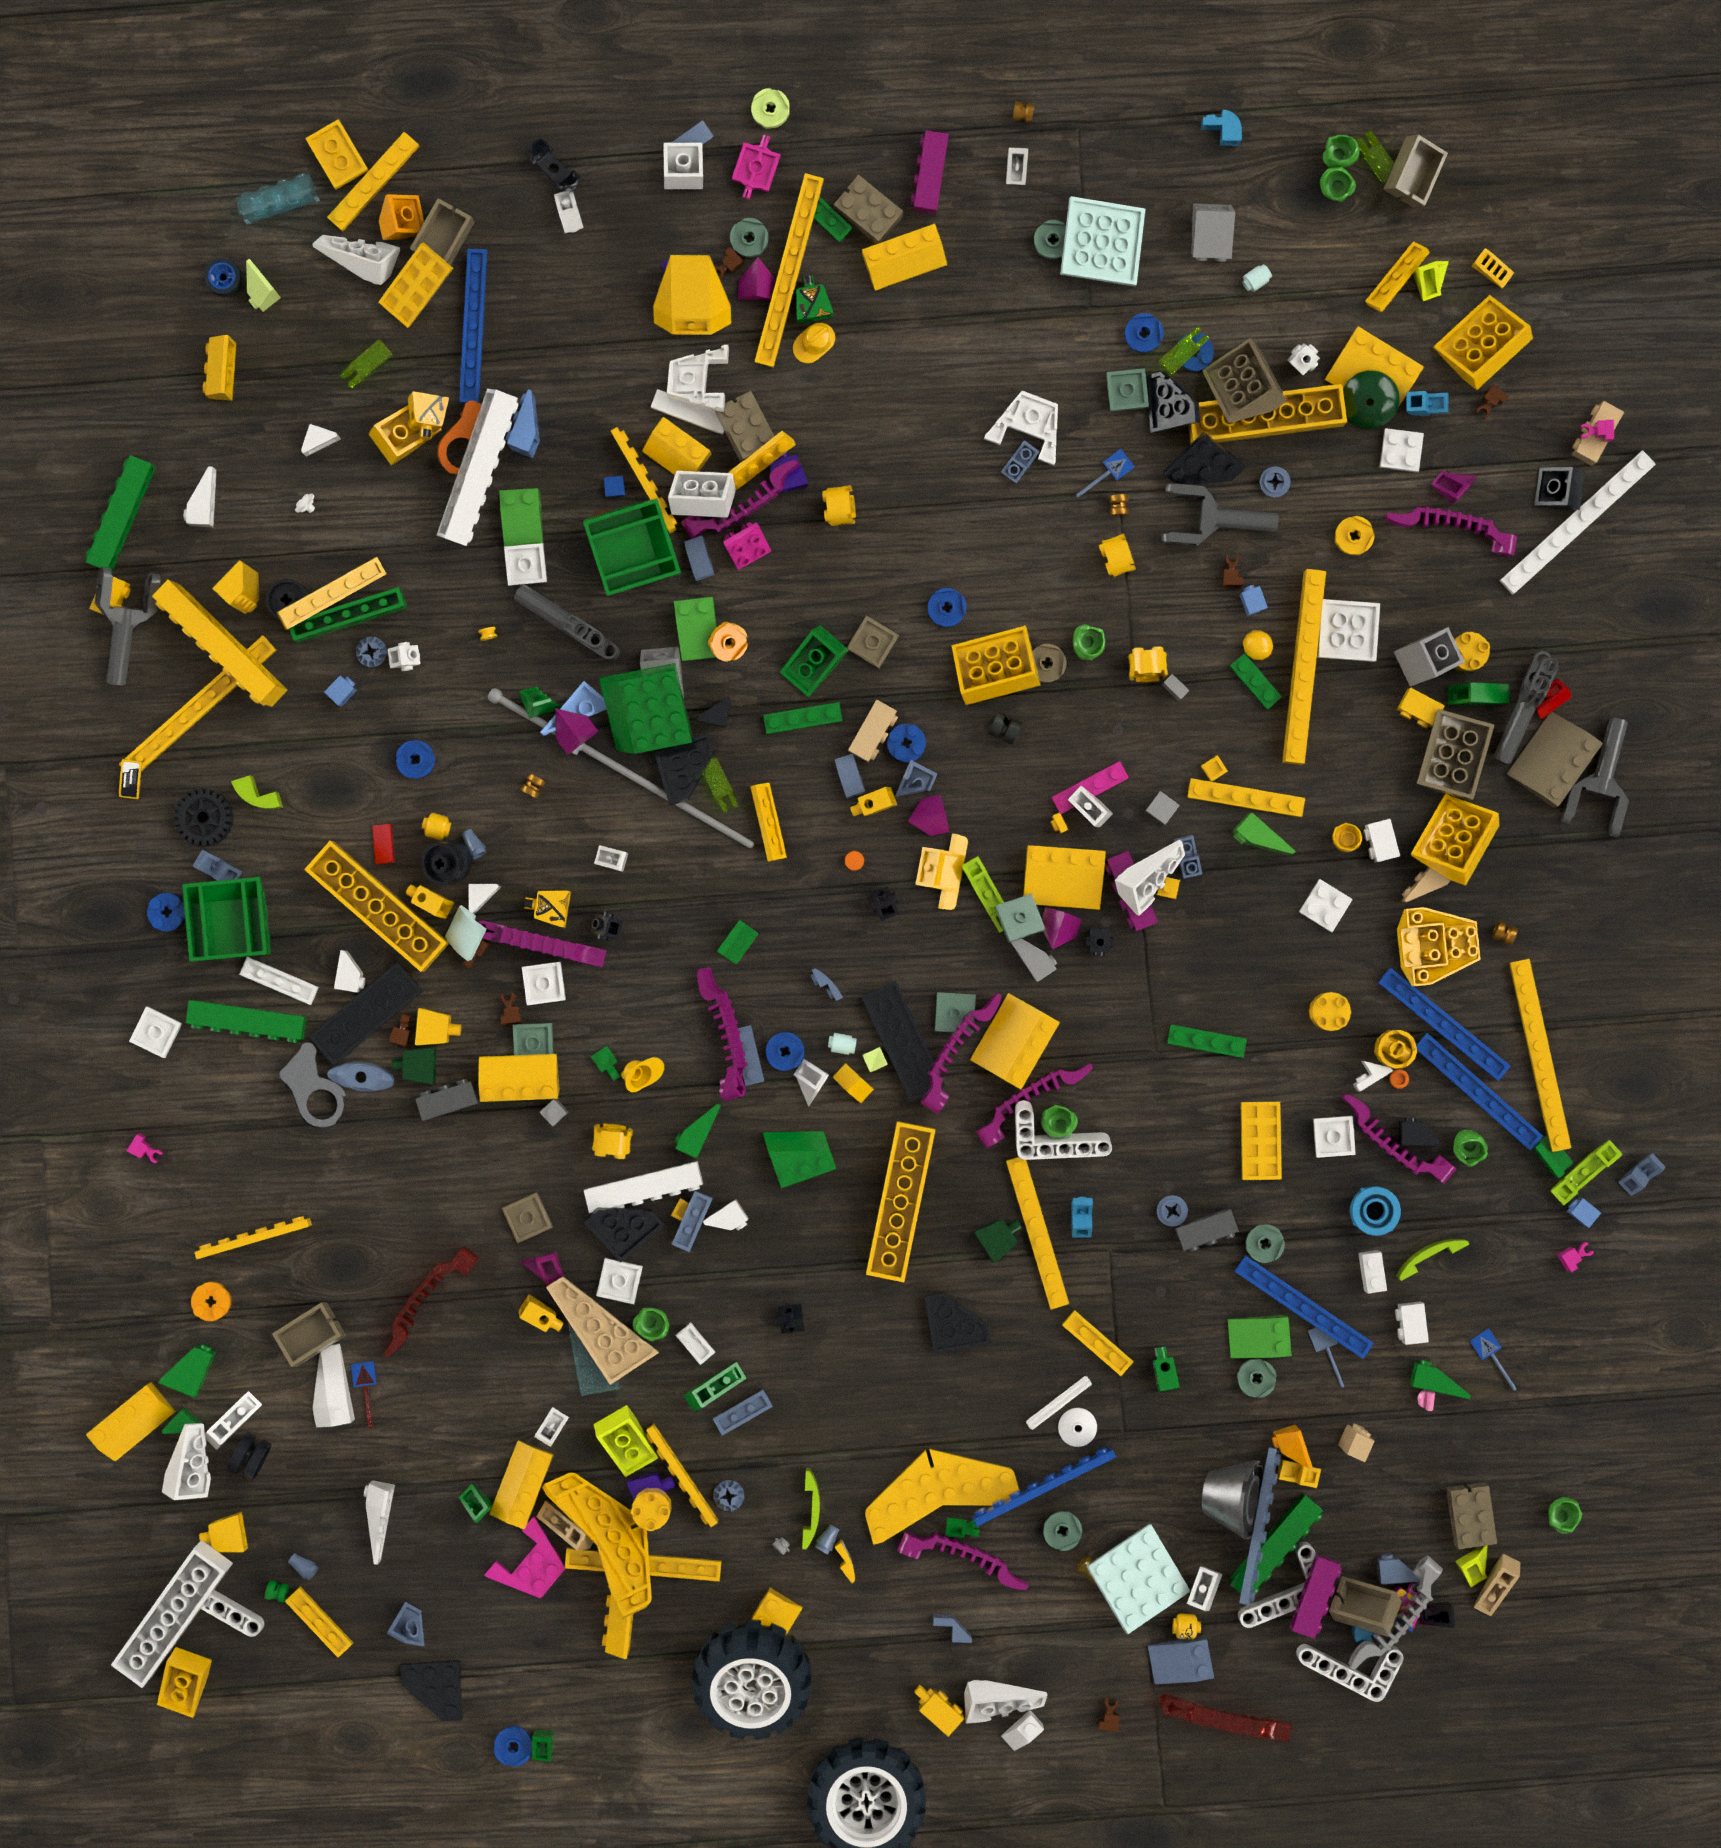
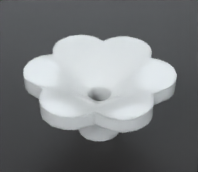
M312 493L304 495L297 502L295 511L297 513L304 512L305 510L309 513L313 512L315 509L312 505L314 495Z

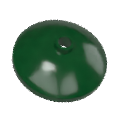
M1376 370L1359 372L1351 377L1343 388L1347 419L1358 427L1366 429L1378 428L1388 423L1397 412L1399 391L1395 382L1385 373ZM1367 399H1373L1374 403L1372 405H1368L1366 403Z

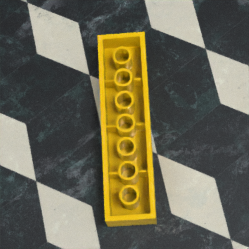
M1342 384L1283 391L1287 401L1273 411L1228 423L1217 400L1199 402L1200 423L1188 425L1190 443L1203 432L1217 443L1342 427L1347 423Z
M167 579L152 597L156 600L155 604L162 611L166 610L170 614L168 617L175 624L179 623L183 626L182 631L190 638L196 639L195 644L203 651H208L210 653L209 658L216 664L220 663L224 667L222 670L229 677L233 676L237 680L236 684L242 690L246 689L250 692L249 697L255 703L272 707L285 694L287 689L183 586Z
M329 841L304 869L420 972H425L448 946L449 942L334 841Z
M901 1121L896 1123L866 1275L899 1282L905 1281L935 1128Z

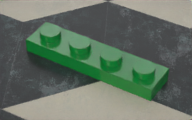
M839 702L763 715L766 734L843 722Z
M1170 1024L1167 1044L1244 1058L1247 1039Z

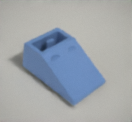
M528 389L527 393H524L521 397V409L519 412L516 411L513 422L515 424L513 429H510L507 433L506 440L512 451L533 458L540 442L536 401L532 391Z

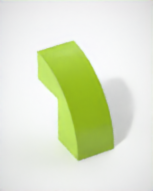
M249 775L231 781L238 795L249 804L264 809L283 808L278 792L259 796L253 776Z

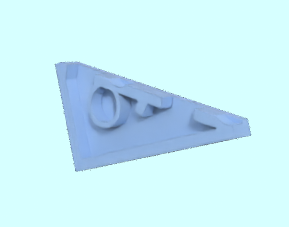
M583 681L560 710L590 717L606 710L604 697ZM556 714L540 732L543 736L556 731Z

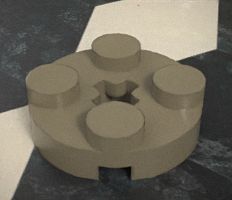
M1042 644L1033 650L1040 682L1051 683L1058 680L1065 672L1067 665L1066 657L1061 649L1053 644ZM1046 658H1049L1050 662L1053 663L1048 669L1044 668L1042 661H1045Z

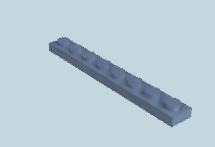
M1270 1447L1239 1602L1250 1605L1255 1599L1256 1591L1253 1590L1254 1582H1257L1259 1578L1258 1562L1261 1563L1263 1551H1260L1261 1544L1266 1541L1265 1523L1268 1524L1270 1520L1268 1507L1269 1504L1272 1505L1274 1493H1272V1486L1276 1485L1278 1477L1275 1470L1276 1465L1279 1466L1281 1462L1279 1450Z

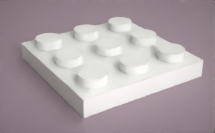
M1323 599L1317 658L1375 662L1377 658L1380 603Z

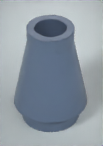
M472 829L462 833L465 846L468 848L472 859H477L486 853V846L473 833Z
M829 1524L828 1528L815 1541L817 1542L815 1548L828 1555L833 1550L839 1529Z
M296 1553L288 1561L303 1579L310 1580L318 1570L315 1562L303 1558Z

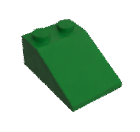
M820 625L809 633L780 673L807 697H810L849 650Z

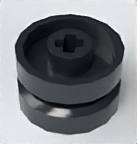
M278 580L270 586L266 593L265 602L267 610L273 617L280 620L276 612L309 595L310 592L295 580ZM292 599V602H289V605H287V601Z
M457 840L434 843L428 846L422 856L424 875L431 882L438 885H446L465 879L472 867V857L468 848Z
M246 1432L231 1456L227 1471L236 1475L243 1469L242 1478L252 1483L261 1470L272 1444L261 1440L255 1446L256 1436Z

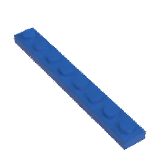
M467 249L459 398L461 404H465L470 400L480 403L487 249Z
M1389 968L1378 981V984L1497 1081L1510 1068L1507 1062L1392 968Z
M1425 1033L1416 1043L1417 1051L1528 1150H1531L1543 1137L1542 1134L1428 1033Z
M1244 1255L1234 1270L1237 1274L1362 1359H1364L1374 1344L1246 1255Z
M1101 1448L1096 1451V1455L1092 1457L1085 1456L1079 1460L1078 1464L1074 1466L1072 1464L1067 1465L1061 1469L1062 1472L1056 1475L1051 1473L1044 1477V1481L1040 1483L1033 1482L1027 1486L1026 1490L1022 1492L1020 1490L1015 1491L1009 1495L1010 1498L1004 1501L999 1499L992 1503V1507L988 1509L981 1508L975 1511V1515L972 1516L973 1522L976 1526H979L1116 1458V1455L1111 1448Z

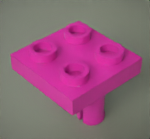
M748 522L746 523L748 528L743 525L741 532L737 534L730 532L731 537L728 534L724 537L725 541L723 543L738 570L771 552L757 522L753 525Z

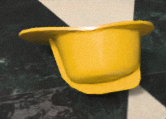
M814 323L809 326L794 341L793 353L795 357L803 363L817 361L834 345L835 333L833 329L825 323Z
M655 1057L644 1061L633 1060L629 1062L624 1071L620 1073L621 1077L625 1080L627 1090L637 1092L656 1082L663 1074L664 1063L661 1059Z

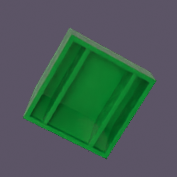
M658 498L637 502L583 519L607 596L681 573Z
M675 663L599 678L616 751L636 754L692 743V732Z
M261 877L182 884L189 962L271 954L267 901Z

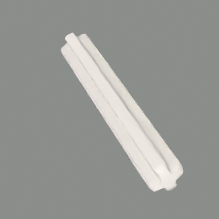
M1084 1376L1030 1417L1026 1421L1029 1428L1035 1429L1091 1386L1092 1383L1088 1377Z

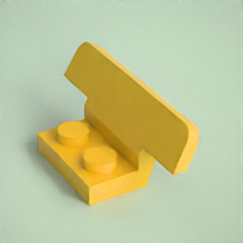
M952 833L949 851L927 847L922 848L915 885L940 889L939 909L952 910L956 907L963 871L961 865L964 864L968 844L967 838Z

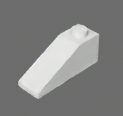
M213 467L207 468L187 503V509H184V521L189 526L213 527L216 469Z
M248 1391L205 1433L206 1440L218 1450L262 1404Z

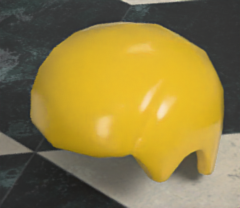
M1253 630L1247 633L1243 640L1245 653L1253 660H1264L1272 653V639L1261 630Z
M1349 823L1336 826L1332 835L1333 844L1342 852H1352L1361 845V831L1355 825Z

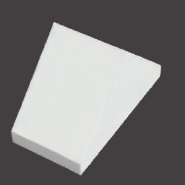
M1009 148L1006 184L1025 185L1028 160L1027 148Z
M310 424L301 451L305 456H309L341 439L336 432Z
M599 845L594 864L623 872L628 853Z
M469 884V911L475 914L501 887L498 884Z
M552 1407L534 1437L551 1447L569 1417Z

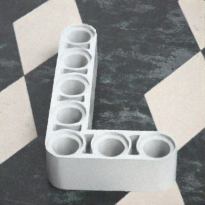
M1023 1100L1015 1106L1017 1154L1021 1159L1107 1156L1112 1151L1109 1135L1102 1132L1077 1133L1062 1138H1053L1049 1135H1034V1114L1031 1103ZM1023 1110L1029 1111L1027 1114L1020 1113ZM1023 1128L1029 1129L1027 1132L1020 1131ZM1102 1142L1107 1143L1105 1146H1099ZM1082 1143L1087 1144L1085 1147H1080L1079 1145ZM1062 1144L1068 1145L1066 1148L1060 1147ZM1042 1145H1048V1146H1049V1147L1046 1148V1149H1041V1148H1040ZM1023 1146H1029L1026 1150L1021 1149Z
M1300 1542L1295 1548V1553L1307 1579L1308 1569L1312 1565L1315 1550L1308 1542ZM1309 1548V1554L1301 1556L1302 1549ZM1305 1582L1240 1608L1238 1619L1244 1627L1251 1628L1296 1610L1299 1601L1297 1594L1303 1590ZM1281 1599H1288L1286 1606H1279ZM1269 1606L1270 1611L1267 1614H1262V1607ZM1251 1613V1620L1244 1621V1614Z
M215 1590L201 1607L202 1610L250 1637L256 1636L264 1627L262 1617ZM217 1602L224 1605L223 1611L217 1609ZM233 1612L239 1613L241 1620L234 1619ZM250 1622H255L258 1625V1629L253 1630L250 1627Z
M1302 1644L1296 1650V1656L1303 1665L1375 1702L1384 1699L1403 1662L1402 1653L1396 1646L1392 1645L1390 1651H1386L1380 1656L1369 1677L1310 1645ZM1305 1651H1310V1657L1307 1659H1303L1302 1653ZM1396 1652V1659L1389 1660L1390 1653ZM1322 1660H1327V1666L1320 1668L1319 1663ZM1339 1669H1345L1343 1676H1336ZM1382 1670H1388L1386 1677H1380ZM1362 1678L1360 1685L1355 1686L1353 1684L1355 1679ZM1379 1687L1380 1690L1377 1694H1371L1372 1688Z

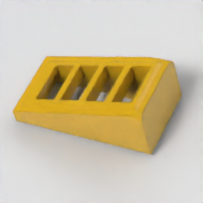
M1486 248L1472 264L1474 269L1501 289H1503L1514 274L1511 269ZM1486 258L1488 261L1483 266L1481 263ZM1490 263H1493L1494 266L1489 271L1487 267L1490 265ZM1498 267L1500 268V270L1495 276L1493 272ZM1505 272V277L1500 281L1498 278Z

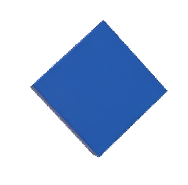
M623 476L604 478L606 498L625 496Z

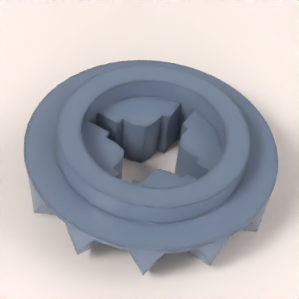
M1274 466L1262 473L1259 483L1261 490L1266 496L1275 498L1283 496L1289 490L1291 480L1286 470ZM1276 474V480L1283 483L1277 484L1274 490L1273 484H1270L1269 481H1272Z
M365 637L359 641L356 647V657L366 667L379 666L387 655L384 642L377 637ZM368 644L372 649H379L373 653L374 659L369 654H363L368 651Z
M1171 1195L1165 1196L1159 1201L1157 1215L1163 1224L1178 1226L1185 1221L1188 1208L1182 1198ZM1176 1205L1175 1210L1179 1216L1174 1214L1168 1216L1169 1211L1165 1206L1173 1207Z
M725 1480L716 1486L713 1499L717 1507L723 1511L732 1512L742 1505L744 1491L739 1483L733 1480ZM727 1488L730 1494L735 1495L731 1498V1504H729L727 1498H721L726 1495Z

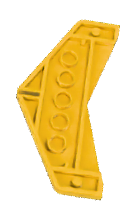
M929 1448L934 1466L930 1467L925 1449L866 1508L865 1516L873 1545L886 1541L942 1505L992 1506V1503L999 1499L1004 1501L1010 1498L1009 1495L1019 1490L1014 1471L1009 1467Z
M568 1473L545 1483L542 1488L546 1495L597 1545L614 1606L620 1619L622 1620L646 1608L652 1600L647 1530L639 1526L631 1529L637 1525L632 1518L631 1510L576 1473Z

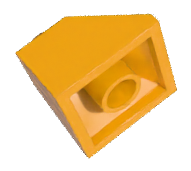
M386 195L379 218L382 239L401 240L417 236L424 224L419 196Z
M1296 1425L1273 1431L1274 1437L1272 1442L1275 1449H1279L1282 1454L1308 1469L1313 1468L1301 1430Z

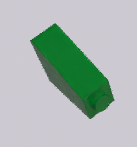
M1464 683L1448 686V705H1501L1509 703V684Z
M206 1344L195 1346L160 1379L159 1383L191 1397H197L216 1352L212 1350L211 1346Z

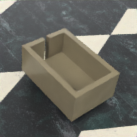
M1420 135L1407 136L1383 190L1396 198L1400 197L1399 200L1411 207L1425 206L1448 153Z
M860 175L854 179L847 188V192L844 191L834 204V210L875 244L882 243L903 218V211Z
M438 198L412 243L410 250L414 254L420 244L424 242L451 266L475 222L470 215L457 208L455 210L453 206Z
M751 391L735 398V402L731 400L725 403L724 412L715 411L740 462L744 461L774 437Z
M321 1302L272 1333L291 1367H298L347 1336L339 1322L333 1321L336 1317L328 1303Z
M1485 1482L1467 1484V1488L1464 1485L1446 1487L1454 1545L1458 1549L1497 1544L1489 1485Z
M1342 1576L1336 1591L1338 1596H1334L1329 1609V1613L1334 1621L1389 1637L1402 1602L1397 1592Z

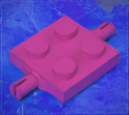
M762 135L760 145L743 143L732 181L745 186L742 196L744 199L750 200L753 189L769 193L781 157L780 154L772 152L767 148L770 140L769 136Z

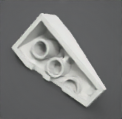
M322 235L313 243L314 248L357 276L379 285L383 284L391 276L400 252V247L376 241V245L365 244V240L358 239V242H349L344 237Z
M1178 840L1132 865L1115 880L1118 894L1136 915L1140 916L1155 900L1153 895L1157 889L1163 888L1165 885L1164 880L1168 873L1172 874L1185 856L1182 841Z
M340 1343L329 1346L319 1354L313 1401L316 1427H332L351 1423L355 1420Z
M185 1424L165 1472L162 1492L173 1500L208 1497L211 1477L207 1468L209 1461L205 1453L206 1438L204 1424Z
M372 1480L369 1486H365L364 1497H366L373 1562L378 1565L382 1557L395 1485Z
M987 1680L967 1682L964 1692L966 1723L986 1722L991 1720V1716L1002 1714V1717L1009 1716L1008 1713L1014 1710L1024 1712L1043 1707L1047 1699V1692Z

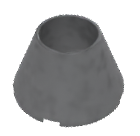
M1257 1460L1210 1471L1206 1476L1202 1493L1203 1513L1244 1539H1250L1253 1534L1264 1476L1263 1467L1258 1465L1260 1461Z

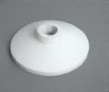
M1072 1408L1061 1416L1058 1431L1064 1442L1071 1446L1081 1447L1094 1439L1097 1432V1423L1094 1416L1086 1409ZM1080 1425L1082 1427L1081 1431H1075V1426Z

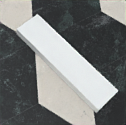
M657 389L651 409L720 435L724 434V428L714 410L668 398L666 392Z
M250 957L246 958L239 974L309 1005H312L319 988Z

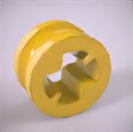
M488 627L479 630V634L482 635L480 640L485 641L498 637L494 633L496 628Z

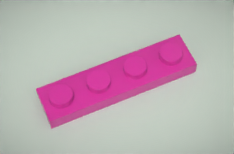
M1119 761L1051 798L1060 814H1063L1075 807L1068 799L1080 786H1083L1096 796L1129 777Z

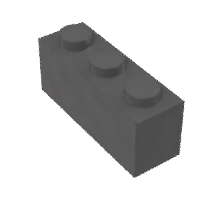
M468 1079L457 1081V1086L451 1088L449 1084L438 1087V1092L432 1094L430 1090L419 1093L420 1097L415 1100L422 1121L480 1103L474 1081L468 1082Z
M1230 1208L1174 1227L1182 1250H1187L1188 1252L1199 1249L1198 1246L1206 1244V1246L1217 1243L1216 1239L1222 1237L1224 1239L1232 1238L1236 1232H1239Z

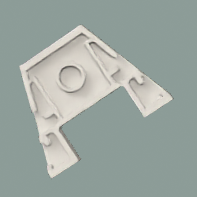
M723 345L721 349L714 351L709 349L704 354L697 356L692 354L670 361L667 385L668 398L724 412L725 394L706 393V382L709 364H728L729 346Z
M1021 391L994 426L987 432L984 439L1000 445L1007 427L1044 440V445L1038 460L1054 466L1056 461L1058 404Z

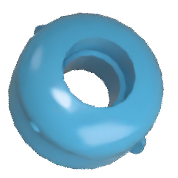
M1379 1186L1360 1188L1361 1190L1354 1196L1350 1204V1216L1353 1225L1361 1231L1375 1236L1392 1232L1401 1216V1208L1396 1196L1389 1190ZM1378 1201L1383 1206V1214L1380 1218L1372 1220L1368 1217L1366 1209L1370 1203Z

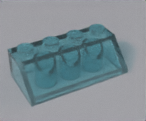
M302 173L289 181L287 179L277 182V185L271 187L269 185L262 186L256 192H244L240 197L236 198L238 213L248 225L320 201L311 175Z

